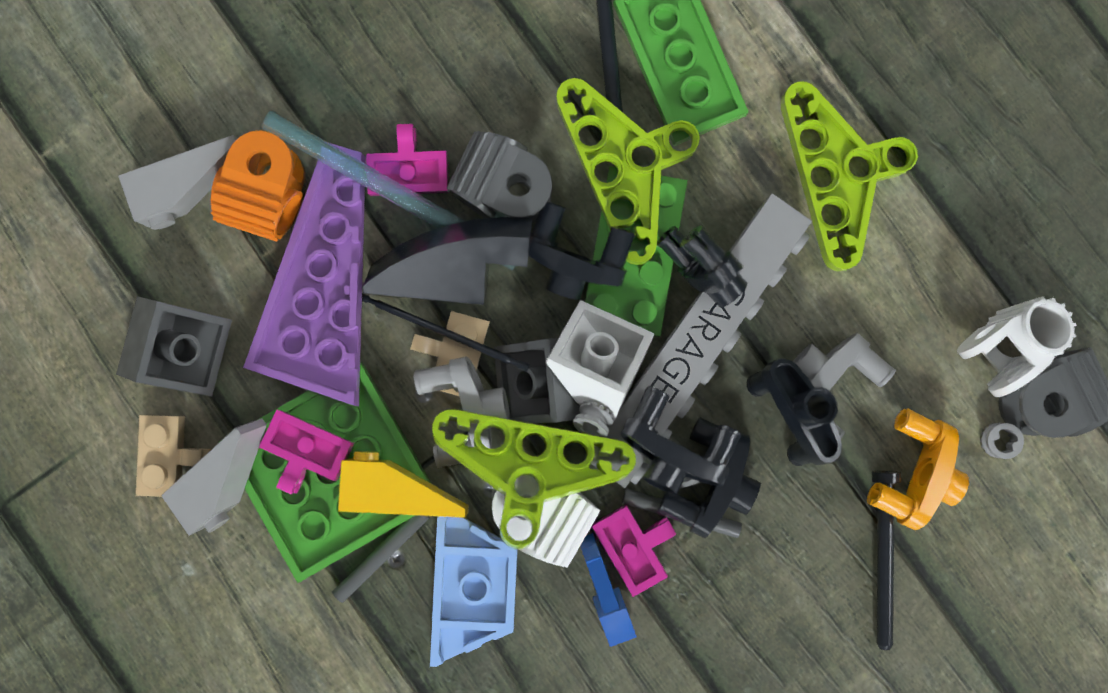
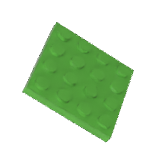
M361 361L359 407L308 390L277 408L353 442L354 445L348 458H354V451L379 452V460H391L431 483ZM276 409L261 417L267 424L263 437L276 412ZM261 448L258 449L245 486L249 498L297 583L415 516L338 511L340 476L337 481H333L308 469L297 494H289L276 488L288 464V460Z

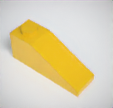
M354 451V458L341 460L338 511L465 518L468 514V504L391 460H379V452Z

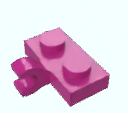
M397 124L398 153L366 154L367 190L370 196L449 193L446 189L449 184L448 153L446 151L416 152L417 135L413 124Z
M276 409L259 448L288 460V464L276 488L289 494H297L307 469L337 481L341 474V460L348 458L354 443Z
M626 504L592 524L593 530L632 597L668 577L667 572L652 549L676 535L667 517L642 531Z

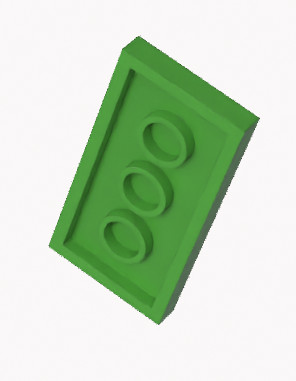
M613 0V6L664 125L680 120L688 121L696 127L700 136L746 117L749 113L701 0ZM680 130L673 132L669 136L673 146L691 139L688 133Z
M609 167L606 183L612 182L617 177L616 167ZM661 176L657 240L661 236L665 238L666 235L664 233L672 226H676L679 231L688 180ZM624 198L616 199L610 205L612 215L620 220L628 219L634 211L631 202ZM602 210L593 255L594 261L601 259L610 233ZM637 219L634 224L622 229L635 233V227H643L641 220ZM635 235L629 252L636 251L639 256L645 255L644 248L649 245L647 240L639 241ZM657 245L654 255L645 264L633 265L626 261L624 269L627 270L622 286L588 282L585 302L654 333L656 337H660L673 260Z

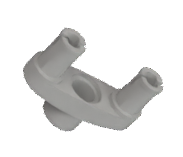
M858 333L846 338L827 355L822 353L813 344H810L793 361L808 377L815 388L823 387L829 391L848 367L851 366L858 369L878 387L884 386L896 372V369L869 348L870 343ZM808 405V409H809L810 413L812 414V410H811L810 406ZM835 423L840 438L842 439V437L845 434V431Z
M468 357L451 359L449 364L415 370L414 382L418 395L454 388L459 393L463 411L510 420L509 405L504 387L484 390L478 373ZM470 423V432H468V441L465 446L474 447V432L478 424ZM491 427L485 429L480 436L482 444L492 449ZM436 443L434 444L433 453L437 468L461 464Z

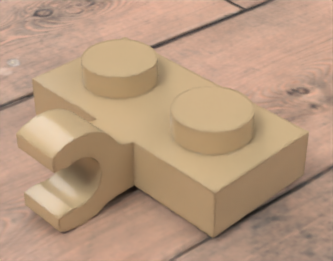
M451 311L446 329L484 344L490 321ZM414 334L410 348L417 352L438 357L436 366L449 364L451 359L468 357L476 371L482 353L447 337H444L442 342ZM454 388L442 390V392L459 396V393Z
M139 415L136 496L162 497L161 495L182 477L183 466H194L211 451L209 448H184L185 416Z

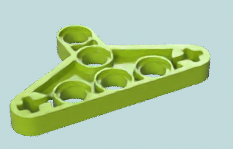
M578 78L567 79L557 90L558 110L609 229H611V226L627 228L634 224L637 219L641 220L643 227L636 226L634 231L639 241L646 239L649 245L644 248L645 255L639 256L636 251L629 252L626 261L633 265L645 264L652 258L657 247L661 170L691 157L699 145V132L690 122L680 120L646 133L587 82ZM574 90L576 95L584 94V97L581 98V108L586 116L581 117L575 123L571 121V119L578 118L574 104L572 102L565 104V101L568 99V92ZM590 109H593L595 115L587 114L590 111ZM593 125L599 128L602 134L600 142L592 146L582 143L579 139V132L583 127ZM680 130L688 133L692 141L690 148L685 151L673 149L669 143V136L673 132ZM640 146L650 148L655 156L654 162L646 167L638 166L632 160L633 150ZM605 161L614 164L618 172L617 177L608 183L598 180L594 173L596 166ZM619 198L629 200L634 209L631 217L624 220L615 218L610 210V205L613 201Z
M805 81L796 82L786 90L781 98L780 105L822 259L831 270L846 271L856 266L862 258L876 183L900 176L909 171L916 164L918 158L917 148L913 142L903 137H896L867 145L816 87ZM796 93H799L801 99L807 98L809 101L803 110L805 118L808 119L812 114H816L817 120L811 119L799 125L796 124V121L803 117L801 107L791 103ZM806 129L816 131L820 136V146L816 149L804 147L800 141L801 132ZM899 147L905 152L907 160L903 167H895L889 163L887 159L889 148ZM861 157L867 161L869 171L865 177H857L851 173L849 169L851 158ZM824 167L829 171L831 182L827 187H818L812 182L811 172L813 168ZM832 204L840 209L842 218L838 225H829L822 219L821 211L825 205ZM845 227L848 228L849 234L839 236L842 248H849L851 251V255L845 258L846 263H844L841 257L835 258L833 255V251L839 248L837 236L830 240L827 234L838 232Z
M445 410L435 417L432 424L434 441L441 449L505 496L500 522V536L507 546L514 549L526 548L536 539L540 528L544 502L622 480L628 476L636 464L635 452L629 444L605 437L460 410ZM449 421H456L457 429L470 432V423L478 424L474 432V447L465 446L468 441V435L455 434L453 440L445 439V432L439 430L440 426L447 427ZM489 427L500 429L505 437L504 443L496 449L485 447L480 439L481 433ZM529 435L540 436L545 442V452L539 456L527 455L522 448L523 439ZM571 442L581 444L586 450L585 461L580 464L568 462L563 455L564 447ZM594 446L601 448L598 456L610 457L614 451L620 452V459L626 461V464L621 465L618 471L612 470V463L605 460H598L596 463L598 470L589 468L595 455ZM523 475L533 477L538 483V493L531 498L521 497L515 490V481ZM523 517L529 521L531 534L527 539L517 541L509 536L507 524L512 518Z

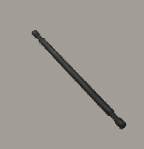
M362 293V301L365 303H371L381 310L500 361L511 363L521 370L527 372L530 364L515 360L505 353L383 301L372 299L370 296Z

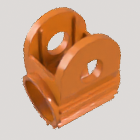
M251 131L237 138L229 148L223 166L218 169L214 177L211 190V214L213 215V220L276 242L278 239H282V236L287 233L294 223L303 199L301 191L305 182V169L298 155L280 137L267 131ZM271 165L268 172L262 175L264 169L267 166Z

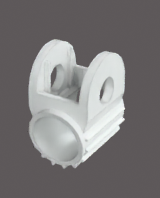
M1042 296L996 311L997 315L990 317L986 326L978 328L958 347L957 352L963 359H968L982 353L999 373L987 383L989 386L988 390L994 397H1002L1029 383L1052 363L1055 356L1064 354L1065 349L1072 347L1071 342L1076 337L1074 334L1076 323H1073L1071 318L1073 313L1067 312L1064 308V303H1057L1055 298L1045 300V297ZM1008 336L1022 355L1014 358L1008 357L1001 353L996 345Z
M529 475L519 477L514 483L515 490L520 496L529 495L533 497L538 493V483ZM497 490L492 502V513L500 529L505 496ZM580 492L544 502L540 528L536 539L530 546L519 550L542 561L568 568L598 516L600 509ZM514 517L507 524V532L512 539L517 541L525 540L531 534V525L526 518Z

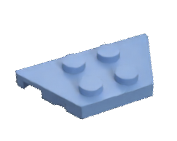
M437 516L430 667H437L443 664L445 660L463 652L468 653L481 647L485 642L492 639L497 640L514 631L518 549L507 546L502 538L462 517Z

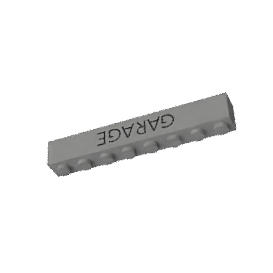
M773 193L762 203L729 250L744 266L739 274L748 282L746 289L734 302L723 308H720L707 293L700 291L626 396L613 425L608 427L609 433L606 438L626 442L620 433L627 419L633 418L648 386L660 389L670 396L655 427L658 432L657 434L666 439L670 438L672 431L668 427L676 415L681 419L686 415L695 401V398L691 396L699 382L705 386L718 369V365L713 363L722 350L728 353L741 336V333L737 331L745 317L751 320L763 305L764 300L760 298L762 292L767 285L774 287L780 281L787 270L782 264L791 252L797 255L808 241L810 235L805 231L812 223L810 219ZM594 446L595 455L591 462L594 467H596L598 460L611 462L612 470L618 471L621 465L626 464V461L620 459V452L614 451L610 457L598 456L601 448ZM634 448L633 450L636 455L634 469L626 478L616 481L624 488H626L630 481L636 485L649 464L644 462L646 457Z

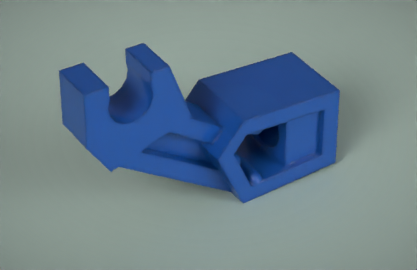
M593 533L585 536L580 547L597 595L593 596L592 599L609 646L612 647L634 639L637 636L619 587L613 589Z

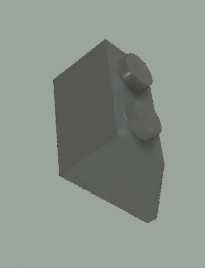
M137 296L116 375L136 383L212 396L232 320Z
M559 338L494 347L495 350L505 353L515 360L530 364L526 372L511 363H505L495 358L497 387H504L510 420L529 424L574 420L575 416L580 414L579 408L581 405L576 403L547 364V359Z

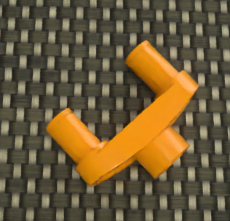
M907 408L902 409L897 415L894 428L923 442V448L906 495L882 483H875L869 490L867 503L895 516L898 523L912 530H919L930 521L941 502L954 506L964 498L969 486V477L966 473L954 468L959 444L958 430L942 420L932 421Z

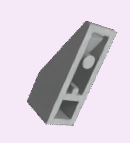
M231 135L118 175L133 220L149 228L151 227L153 230L172 226L175 224V218L187 215L212 189L214 177L218 169L223 166L229 148L237 137Z
M262 418L236 427L161 495L188 535H192L204 528L210 533L230 519L227 513L242 498L267 426Z

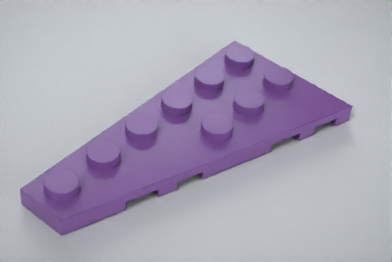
M324 142L243 368L359 407L366 157L361 152Z

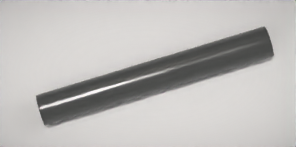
M626 488L622 504L668 517L658 512L662 501L661 498ZM722 517L713 531L738 538L742 523Z
M415 515L401 523L332 591L334 597L339 602L344 603L430 517Z

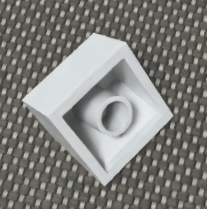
M580 300L550 353L547 364L576 403L581 405L585 401H591L592 404L597 402V407L604 405L603 410L608 408L609 412H612L616 418L645 358L654 333Z

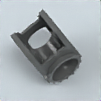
M474 131L446 189L460 202L484 218H532V223L537 220L539 211L548 201L551 202L552 179L544 162L537 156L527 152L528 148L525 145L499 134ZM517 183L526 184L530 188L529 192L523 196H514L509 190Z
M1091 347L1067 351L1062 355L1055 356L1052 363L1029 383L1010 394L999 397V411L1004 422L1015 425L1023 435H1041L1051 438L1082 435L1108 421V379Z

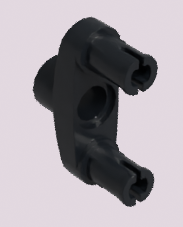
M548 201L539 211L531 234L529 252L531 258L551 269L546 289L566 298L580 300L586 282L622 286L627 273L624 266L636 233L611 226L601 259L594 261L558 247V243L555 240L566 207Z
M702 225L689 233L692 236L691 238L684 237L676 226H672L664 233L666 235L665 238L661 236L657 240V245L679 266L678 272L695 289L707 293L720 308L734 302L746 289L748 282L739 274L744 266L730 251L724 252Z
M781 358L770 362L762 371L751 375L747 379L746 386L751 395L760 397L768 393L771 394L785 422L797 439V442H794L787 449L788 459L793 465L802 466L810 463L824 465L835 462L839 458L842 451V442L833 421L838 412V403L831 391L823 387L815 388L803 371L789 359ZM808 405L810 406V408H811V410H812V414L810 413V411H809V409H808Z
M648 386L633 418L627 419L620 433L630 446L651 460L643 479L649 484L671 494L678 493L685 477L706 484L723 486L730 472L727 466L741 437V433L726 425H718L705 456H699L657 434L658 432L655 427L670 396L660 389Z
M699 417L689 439L709 447L718 425ZM740 432L741 437L727 466L730 469L723 486H711L705 502L699 505L678 494L665 492L658 512L689 526L690 532L706 538L713 531L728 507L747 515L754 505L761 487V482L743 474L749 453L750 436Z

